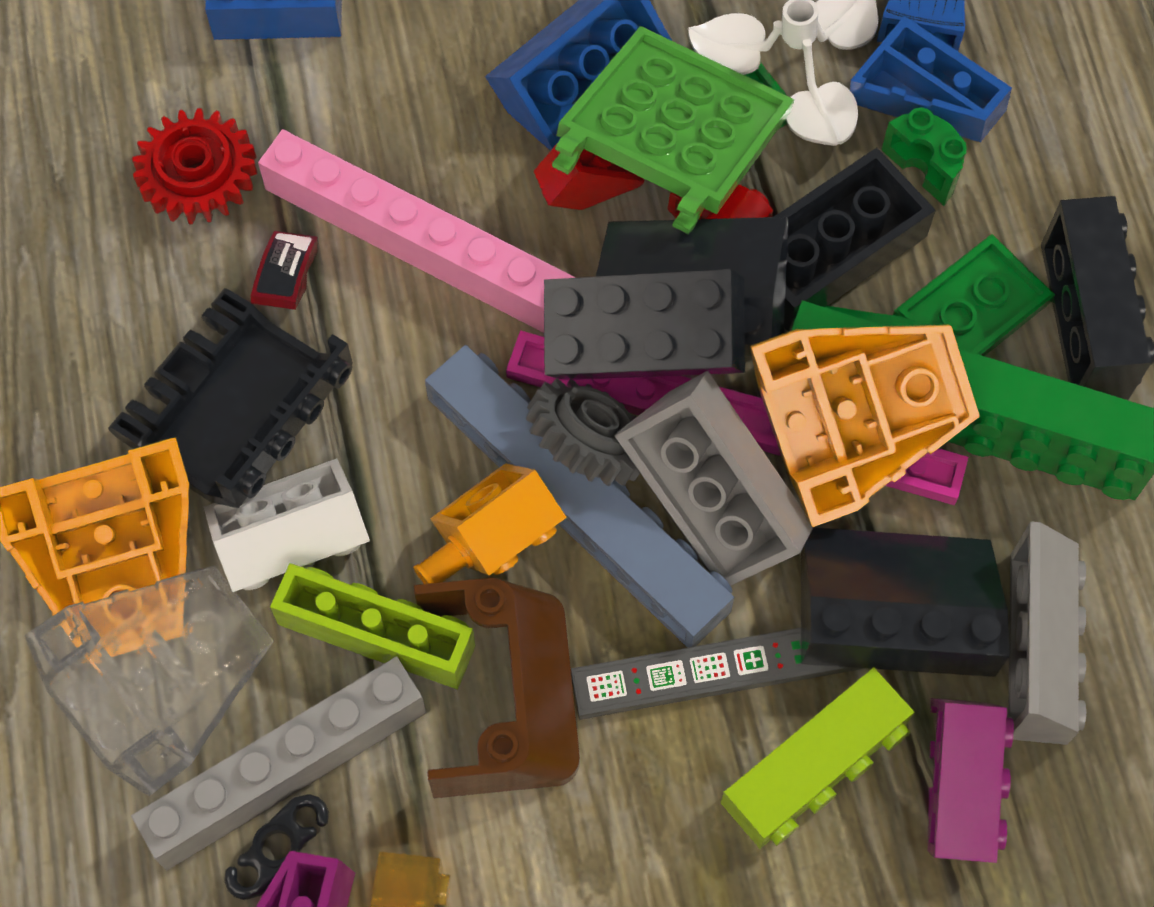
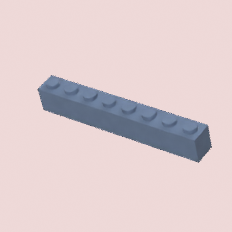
M464 345L425 379L428 400L499 468L507 463L536 470L567 517L559 525L687 648L697 646L731 613L735 597L731 594L733 590L726 579L715 571L711 573L706 571L697 562L698 557L695 551L682 539L673 540L663 530L662 521L648 507L640 509L629 498L630 493L625 485L622 486L613 480L610 486H606L600 477H595L590 482L585 475L577 472L573 474L561 462H555L553 455L548 449L540 448L539 444L543 437L531 434L529 430L533 424L526 420V416L530 411L527 408L530 398L517 384L512 383L508 385L498 375L499 371L496 365L488 356L483 353L476 355L467 345Z

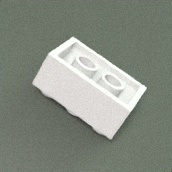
M337 458L263 485L256 496L253 498L247 497L239 508L216 503L204 507L211 537L232 592L240 589L253 590L262 587L270 578L285 573L289 563L307 569V567H312L316 561L326 557L351 554L361 544L370 541L353 491Z

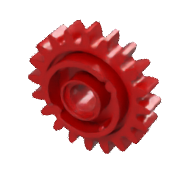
M197 108L194 118L188 119L186 113L183 110H179L178 122L173 123L169 118L163 116L161 119L164 129L159 131L156 128L148 127L147 131L151 142H137L141 155L132 157L136 172L133 173L136 185L139 187L144 202L151 201L156 214L166 209L170 221L174 222L184 212L188 224L194 223L198 213H202L208 223L212 222V211L214 209H218L223 215L227 216L229 215L227 202L232 201L242 205L244 202L240 190H253L250 176L257 175L258 173L255 164L257 157L254 146L250 144L247 131L238 130L234 118L227 120L223 124L220 111L216 110L209 119H205L202 108ZM198 163L201 164V165L198 166V167L189 168L190 166H192V165H194V164H198Z

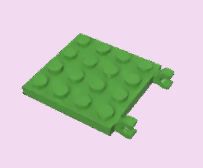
M640 26L560 120L556 136L561 139L555 148L560 153L553 161L552 167L569 174L585 149L682 197L677 207V210L681 212L672 226L689 234L698 222L704 208L715 214L719 212L788 117L795 99Z

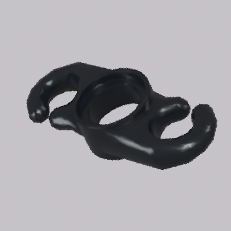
M311 794L291 799L267 824L263 825L256 832L250 849L241 854L237 859V864L240 867L250 866L256 869L258 873L256 883L250 887L241 886L237 880V868L229 867L225 870L224 878L227 890L235 898L242 900L252 899L264 894L287 857L286 855L280 860L266 858L263 853L264 842L272 834L282 833L291 840L290 851L301 852L304 844L316 836L317 830L315 827L300 826L296 821V814L299 809L310 807L316 812V824L324 827L328 824L329 811L324 801Z

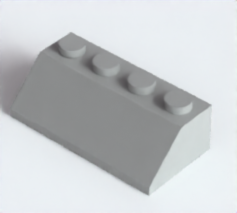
M708 371L669 391L615 435V438L709 571L719 573L730 586L801 552L813 528L808 521L805 511Z
M1030 521L1010 555L1008 717H1012L1014 721L1013 740L1067 745L1078 734L1079 730L1084 729L1086 722V703L1083 700H1079V682L1082 683L1084 681L1086 673V656L1084 653H1079V636H1082L1085 631L1086 609L1079 606V590L1084 588L1086 564L1085 561H1079L1078 543L1041 522Z

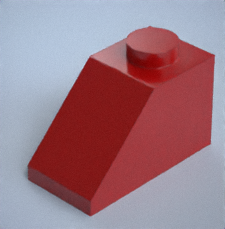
M556 145L533 171L548 206L584 210L639 188L645 182L642 177L585 149L582 151L573 170L566 174L552 167L553 161L560 153L555 150Z

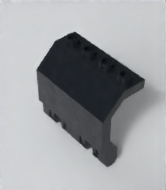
M224 288L211 303L212 309L210 307L207 308L201 315L203 321L211 329L224 336L221 341L216 345L201 334L189 330L183 337L185 343L179 342L154 372L157 379L150 377L144 384V387L151 396L167 405L165 409L158 415L144 404L131 400L125 407V410L130 415L121 412L108 429L116 438L132 449L176 438L189 480V488L209 502L239 508L247 497L253 498L258 494L266 481V473L276 460L282 461L288 456L295 444V436L305 424H312L318 418L324 407V400L333 388L338 389L344 385L352 372L353 362L348 343L334 334L327 340L331 354L319 353L271 323L253 304L231 290Z

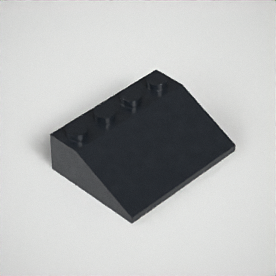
M787 217L699 219L689 234L673 227L672 225L675 220L608 222L596 277L732 269L744 277L745 356H752L750 346L784 334L788 240Z
M812 528L801 550V664L867 669L874 667L875 669L996 677L1010 657L1008 609L991 540Z

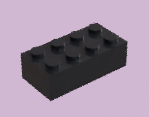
M878 147L774 216L788 218L784 328L788 332L792 331L801 301L822 307L828 306L928 235L936 210Z
M1115 196L1060 200L1042 240L1041 249L1049 289L1055 294L1052 304L1068 382L1129 400L1138 384L1141 383L1150 365L1154 363V342L1151 337H1146L1143 322L1146 307L1143 296L1137 295L1135 288L1136 260L1132 253L1128 254L1126 247V216L1124 213H1119Z
M732 269L544 279L545 375L560 380L700 375L706 371L710 374L745 373L744 277Z

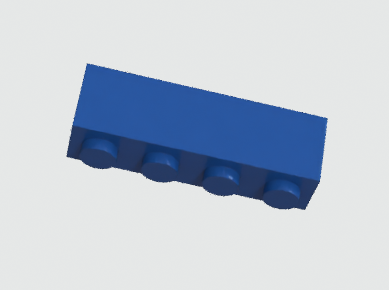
M578 0L485 77L505 110L544 146L552 150L561 139L556 136L560 120L640 26L671 41L672 39L650 0Z

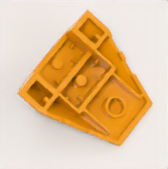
M950 325L796 329L750 346L757 385L785 468L812 527L858 511L870 502L869 498L889 482H896L905 475V470L927 453L932 454L980 417L953 329Z
M176 438L129 450L127 455L43 479L31 478L0 487V542L16 560L31 586L42 597L53 613V617L87 665L183 636L190 484Z

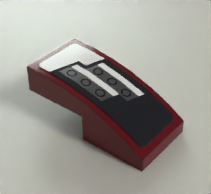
M274 231L257 270L251 292V304L296 310L307 289V272L318 253V237Z

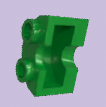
M920 107L911 110L909 114H903L888 122L881 151L901 169L907 167L920 169L925 175L922 187L945 206L954 194L963 168L967 145L950 123L934 115L929 109Z

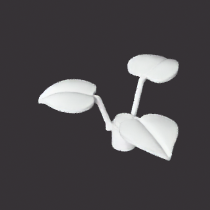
M789 0L783 7L782 21L774 22L773 31L766 41L763 25L755 17L748 14H726L702 25L688 28V36L696 53L742 75L755 71L760 65V51L770 50L779 35H782L783 40L790 47L803 49L807 85L809 91H800L791 96L795 100L791 112L786 118L790 130L804 140L831 146L845 143L854 133L858 117L856 99L852 92L839 82H829L817 88L812 43L816 37L819 42H824L828 39L834 47L843 50L859 48L869 43L875 36L878 27L876 0H818L817 2L813 0Z

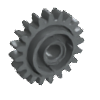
M558 378L552 384L543 383L540 390H537L527 406L530 411L526 416V420L533 424L529 430L530 433L543 437L539 444L540 448L548 449L553 455L555 462H561L573 474L577 472L585 475L590 482L595 477H600L606 486H610L613 480L622 486L629 479L635 481L640 472L615 438V435L637 416L631 415L623 403H619L609 396L607 392L594 389L591 384L587 383L586 386H579L573 379H570L567 385H565Z

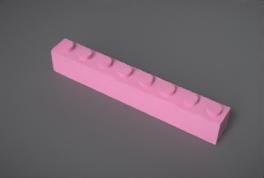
M283 129L258 162L265 190L543 333L544 279L576 278Z

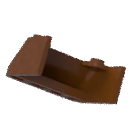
M496 578L414 585L416 603L426 612L440 617L443 615L456 616L468 614L475 624L484 628L508 627L516 721L495 723L483 731L477 746L479 765L427 770L433 798L555 787L570 782L578 772L580 754L565 611L559 599L549 593Z

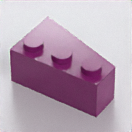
M931 698L930 713H937L936 739L930 742L929 758H934L933 783L932 787L929 788L928 852L935 858L997 863L998 850H1005L1007 843V822L1005 819H1000L1001 799H1008L1010 793L1009 768H1003L1004 748H1011L1013 743V718L1006 717V707L988 702Z

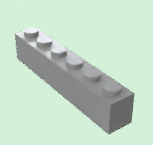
M396 656L132 814L131 817L154 859L167 871L426 714L423 697Z

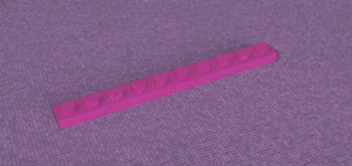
M520 330L506 369L507 378L537 387H542L544 382L552 384L557 379L545 375L544 337ZM684 376L581 379L574 381L579 386H586L588 383L594 389L607 392L609 396L619 403H623L629 413L640 415L669 391L688 382L691 378ZM560 380V381H562L565 385H567V383H568L569 380ZM719 386L761 449L765 452L781 456L762 398ZM938 448L932 454L927 453L906 469V474L896 482L891 481L886 486L955 506L969 457Z

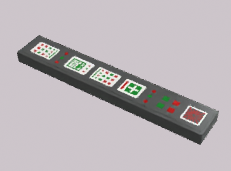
M801 628L571 668V677L579 720L865 668L801 664Z

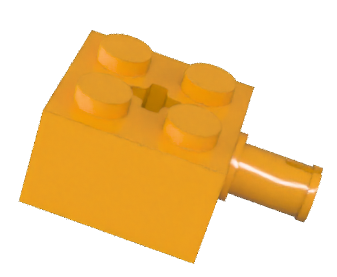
M505 463L430 518L447 544L420 564H416L413 569L423 584L444 582L464 566L486 575H491L492 573L499 575L513 567L519 560L517 554L529 545L537 546L549 540L557 532L555 526L567 517L535 469Z

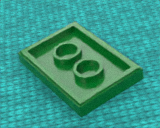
M991 234L896 308L893 315L914 320L913 326L950 325L952 326L959 349L985 356L1053 301L1055 294Z

